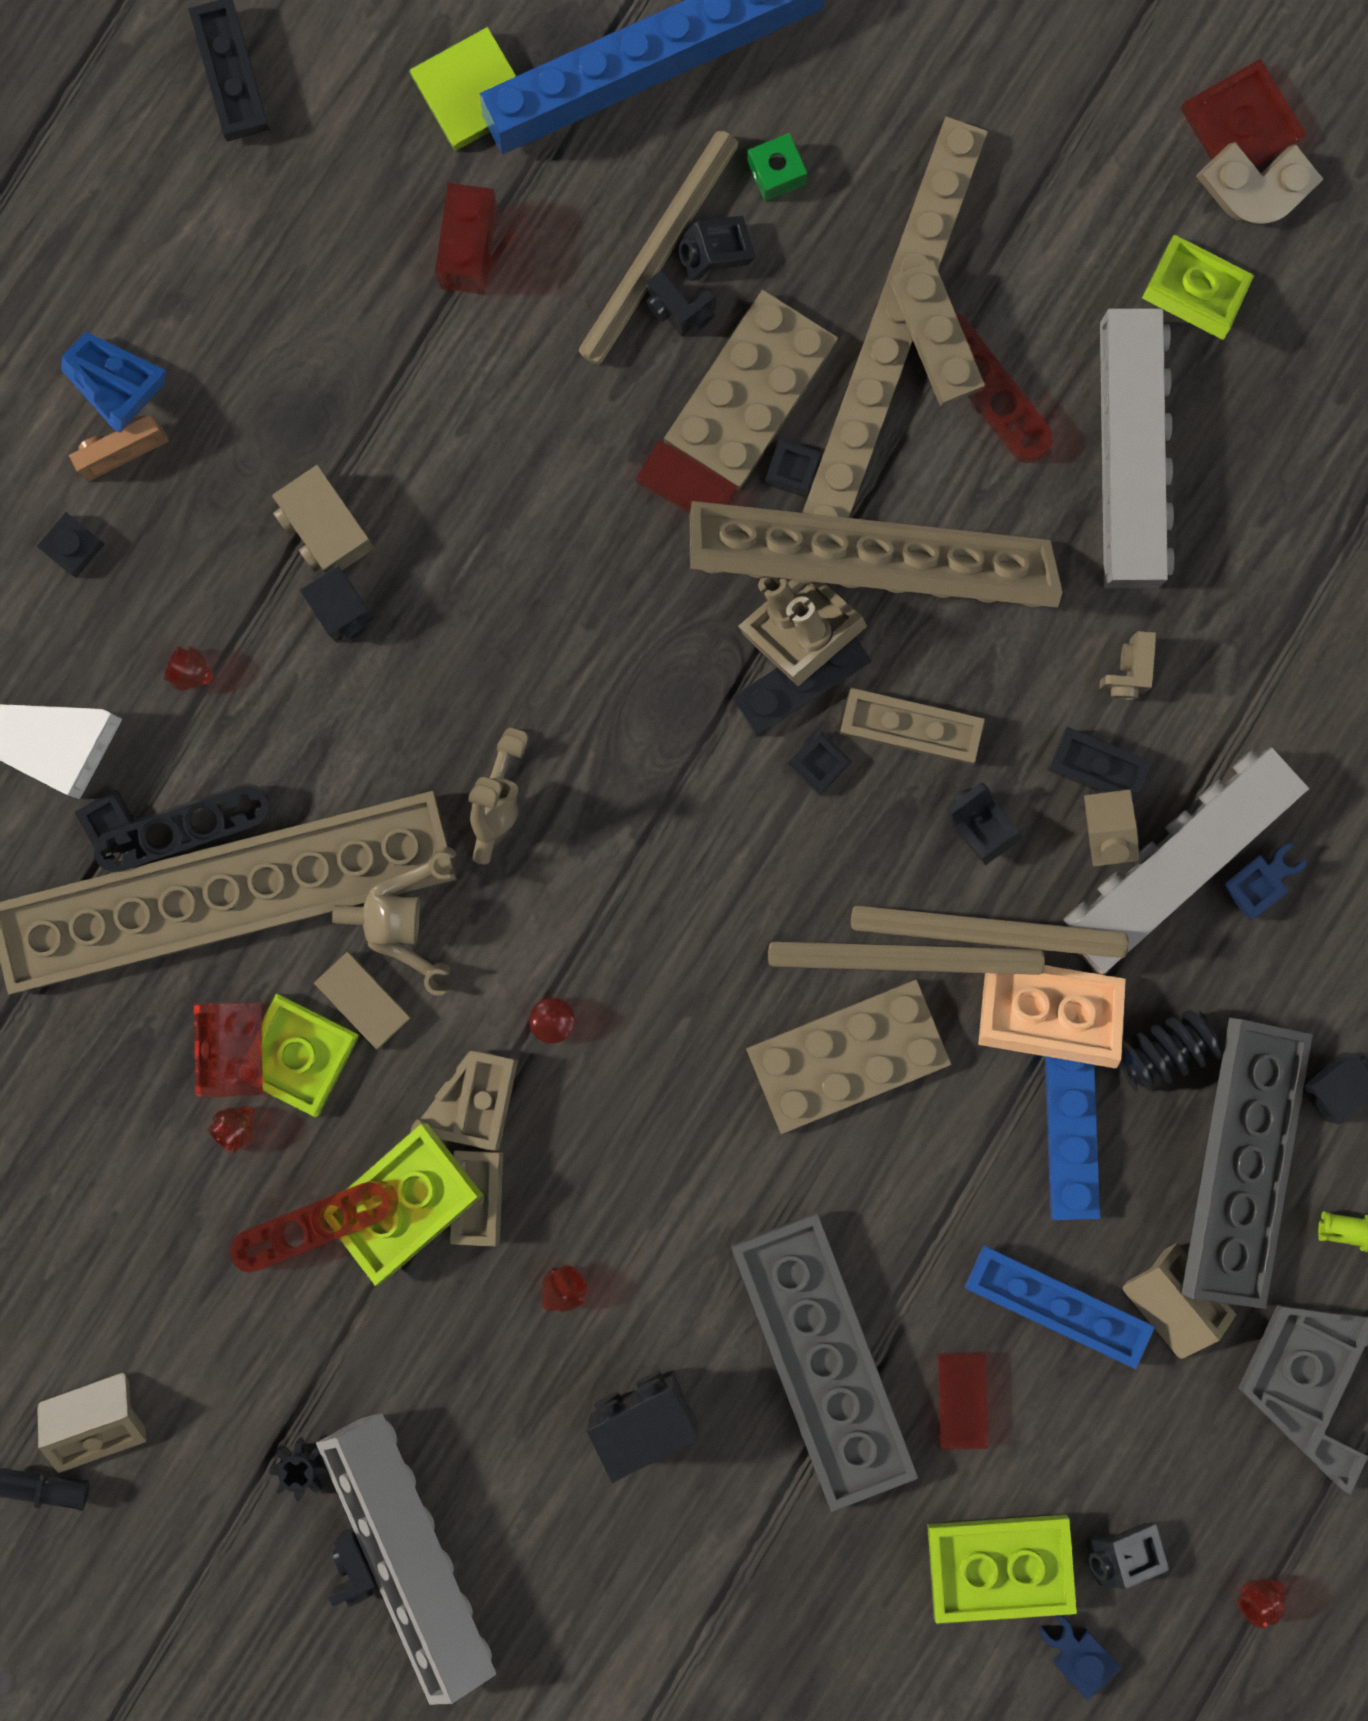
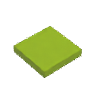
M488 27L410 69L411 77L454 151L490 133L482 116L480 93L516 77Z
M1173 235L1142 299L1224 340L1234 322L1254 275L1177 235Z
M276 994L234 1076L314 1117H319L360 1034L280 994Z

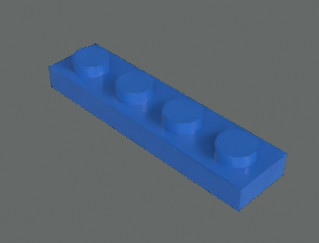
M1045 1056L1051 1219H1100L1094 1065Z
M983 1245L964 1286L973 1293L1134 1369L1137 1368L1155 1326L985 1245Z

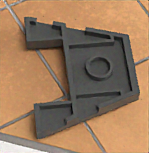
M1277 1304L1238 1389L1341 1490L1351 1495L1368 1456L1326 1435L1325 1431L1365 1346H1368V1317Z

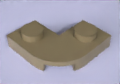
M1236 142L1228 144L1196 175L1230 217L1236 221L1243 220L1252 224H1265L1283 218L1323 180L1322 176L1297 145L1289 146L1260 173Z

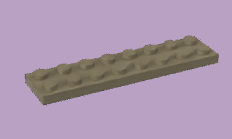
M692 501L689 516L690 569H699L714 574L721 572L746 574L754 578L775 577L793 579L801 583L822 582L840 584L847 588H878L894 593H925L940 598L951 596L972 598L987 603L995 601L1019 603L1028 607L1047 606L1058 608L1063 593L1051 540Z

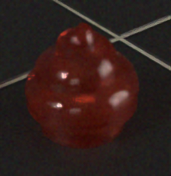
M179 646L174 649L163 677L164 680L173 683L172 688L181 692L189 690L190 687L194 689L199 688L204 683L210 684L214 680L211 669L206 666L204 656L199 653L198 649L191 646L187 650Z
M552 997L545 998L539 1001L531 1010L529 1025L532 1033L539 1040L551 1044L559 1043L567 1039L573 1032L575 1014L571 1006L564 1000Z
M242 1106L238 1109L230 1107L220 1110L212 1117L213 1123L207 1130L222 1148L231 1154H235L240 1148L246 1149L254 1139L252 1131L255 1127V1121L253 1120L255 1110L248 1106Z
M570 1265L552 1268L544 1275L542 1281L541 1295L543 1300L541 1304L544 1309L549 1311L567 1312L576 1310L582 1305L584 1296L588 1293V1286L584 1277Z
M1259 1579L1250 1580L1243 1585L1241 1595L1237 1598V1604L1244 1617L1259 1628L1276 1625L1285 1614L1284 1602L1286 1598L1283 1592V1583L1277 1580Z

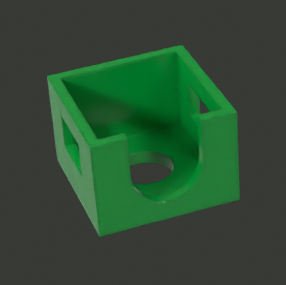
M790 133L748 150L747 163L764 202L806 185L807 172ZM773 155H782L786 159V166L782 170H774L770 167L769 159Z

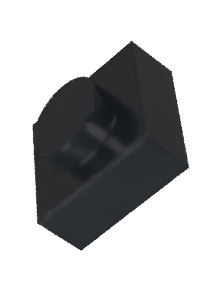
M65 512L37 547L70 575L77 578L105 543Z

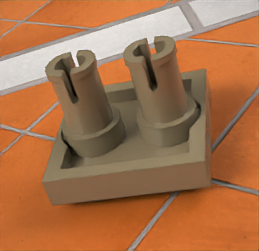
M775 577L760 579L758 587L766 602L738 626L742 634L797 686L801 685L867 627L863 617L825 583H801L793 579L787 582L784 578Z

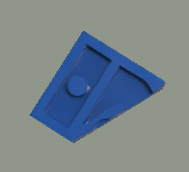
M85 332L62 355L61 370L107 423L119 433L124 430L165 384L166 370L88 332Z

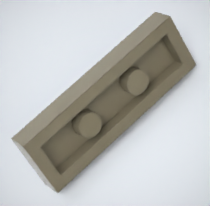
M934 260L891 276L889 283L940 407L982 391L985 384Z
M850 688L840 735L973 765L976 760L985 719Z

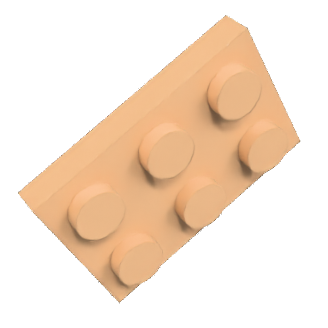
M1044 965V971L1040 975L985 973L978 1045L1117 1069L1122 1053L1126 979Z

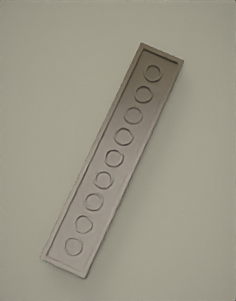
M434 791L2 901L0 902V963L8 995H15L333 913L334 905L355 907L364 905L367 895L373 886L430 862L438 849L449 847L436 794ZM440 857L437 859L440 867L454 870L452 858ZM454 873L450 878L443 880L432 876L391 894L399 896L457 881L456 874Z

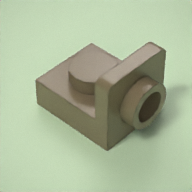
M1137 631L1130 638L1129 644L1124 643L1121 651L1120 668L1121 671H1127V676L1105 675L1100 680L1099 690L1111 691L1110 697L1113 699L1137 700L1139 694H1144L1151 689L1156 633Z

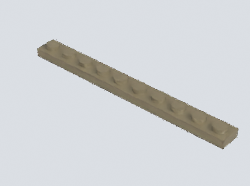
M945 116L802 513L849 518L913 341L889 280L895 274L934 260L937 270L939 269L988 132L984 129Z

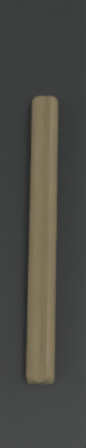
M717 131L581 344L579 353L593 364H601L646 294L647 281L661 270L738 148V141L730 133Z
M855 906L851 914V928L863 932L1124 958L1128 952L1129 937L1124 932Z
M771 942L768 948V962L773 967L1040 975L1044 971L1045 964L1044 952L1037 949Z

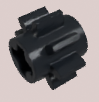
M299 1438L296 1441L292 1452L282 1445L276 1453L283 1462L275 1464L269 1469V1474L278 1475L281 1483L276 1492L279 1494L285 1489L292 1491L296 1501L301 1500L307 1487L313 1492L318 1493L323 1484L316 1476L328 1472L325 1463H321L318 1447L314 1450L305 1447L304 1438ZM302 1461L308 1468L305 1473L297 1477L293 1474L292 1469Z

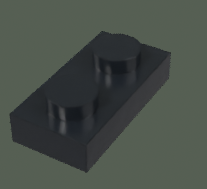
M1066 727L1047 771L1100 793L1130 790L1134 805L1152 762L1070 727Z

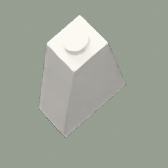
M0 704V761L68 796L80 799L122 719L103 709Z

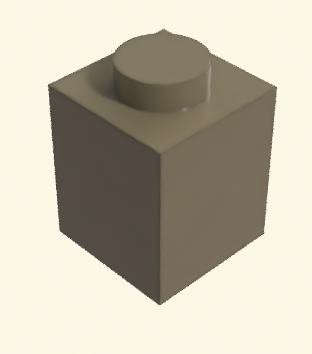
M1122 790L1084 795L1093 866L1140 861L1131 791Z

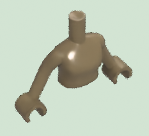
M507 728L497 745L498 754L490 778L480 777L469 794V802L472 803L470 822L477 837L472 857L476 863H490L495 839L509 830L519 815L517 804L518 786L514 782L504 779V774L510 756L522 758L529 737L524 731L514 728Z
M449 847L438 849L430 862L373 886L367 895L363 907L334 905L332 913L333 923L362 925L370 949L395 958L425 975V988L428 992L437 996L445 994L450 986L436 983L432 975L449 974L451 971L450 967L443 962L432 965L405 946L398 944L416 945L420 899L419 897H400L391 893L408 888L432 876L442 880L453 876L455 870L444 869L439 866L437 861L440 857L453 858L456 856V852Z

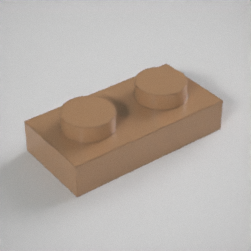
M151 414L145 417L137 415L121 433L116 431L106 437H91L83 441L78 447L79 450L70 454L69 457L76 471L90 482L169 442L162 426Z

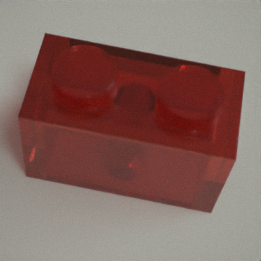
M448 183L435 273L441 289L485 295L498 211L493 189Z

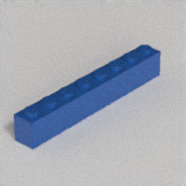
M684 0L481 92L482 116L503 155L823 9L825 0Z

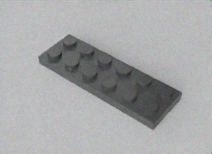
M1229 1018L1181 1295L1198 1300L1266 1309L1313 1034Z
M817 1212L731 1245L830 1511H836L918 1479Z

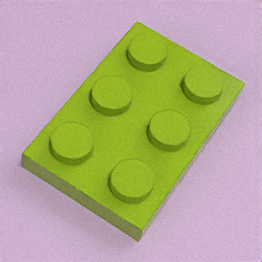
M423 1123L330 1203L320 1214L373 1284L377 1286L383 1284L484 1195L428 1123Z
M1067 1515L927 1524L933 1609L936 1624L1077 1614L1070 1519Z

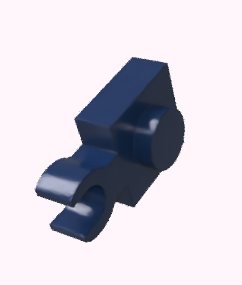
M1285 844L1277 848L1268 864L1260 855L1255 856L1220 884L1249 920H1254L1289 891L1282 883V878L1286 875L1296 874L1305 868L1307 864L1305 859L1297 862L1292 868L1284 863L1283 856L1286 851L1293 847V844Z
M1056 1615V1619L1063 1626L1060 1634L1055 1636L1049 1635L1040 1626L1038 1627L1040 1635L1049 1646L1061 1650L1053 1659L1054 1664L1085 1699L1089 1700L1121 1667L1087 1628L1075 1637L1067 1618L1064 1615Z

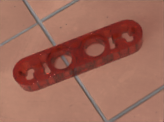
M956 313L967 343L972 346L970 350L973 357L982 360L988 367V375L983 379L985 384L983 390L967 397L1015 458L1025 463H1034L1041 460L1050 449L1053 441L1052 432L1048 424L969 322L961 314ZM998 394L1009 395L1013 398L1016 409L1009 416H999L991 408V399ZM1021 414L1027 417L1021 424L1028 435L1037 433L1041 437L1037 443L1038 450L1033 446H1028L1027 448L1021 446L1020 443L1024 438V434L1017 425L1012 432L1006 428L1013 425Z
M375 1180L361 1183L241 1232L231 1243V1259L238 1269L248 1273L269 1268L388 1220L397 1210V1193L394 1187L386 1181ZM372 1195L381 1196L383 1203L379 1204L377 1209L373 1208L357 1213L355 1204L371 1199ZM330 1205L337 1206L343 1213L344 1222L337 1232L329 1229L324 1221L325 1211ZM291 1221L298 1223L303 1230V1241L297 1248L289 1245L284 1236L285 1227ZM271 1241L273 1248L259 1252L253 1257H249L247 1254V1249L253 1246L252 1244Z

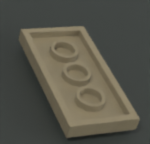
M762 289L664 437V443L740 491L837 343L838 337Z
M916 979L746 1048L780 1134L951 1065Z

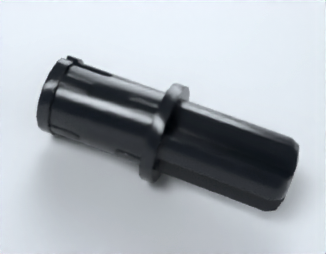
M0 1468V1497L34 1502L35 1508H41L42 1504L83 1511L88 1499L90 1481L50 1476L49 1470H43L41 1474Z

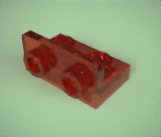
M259 1002L194 1004L195 1096L231 1097L262 1094L261 1004Z

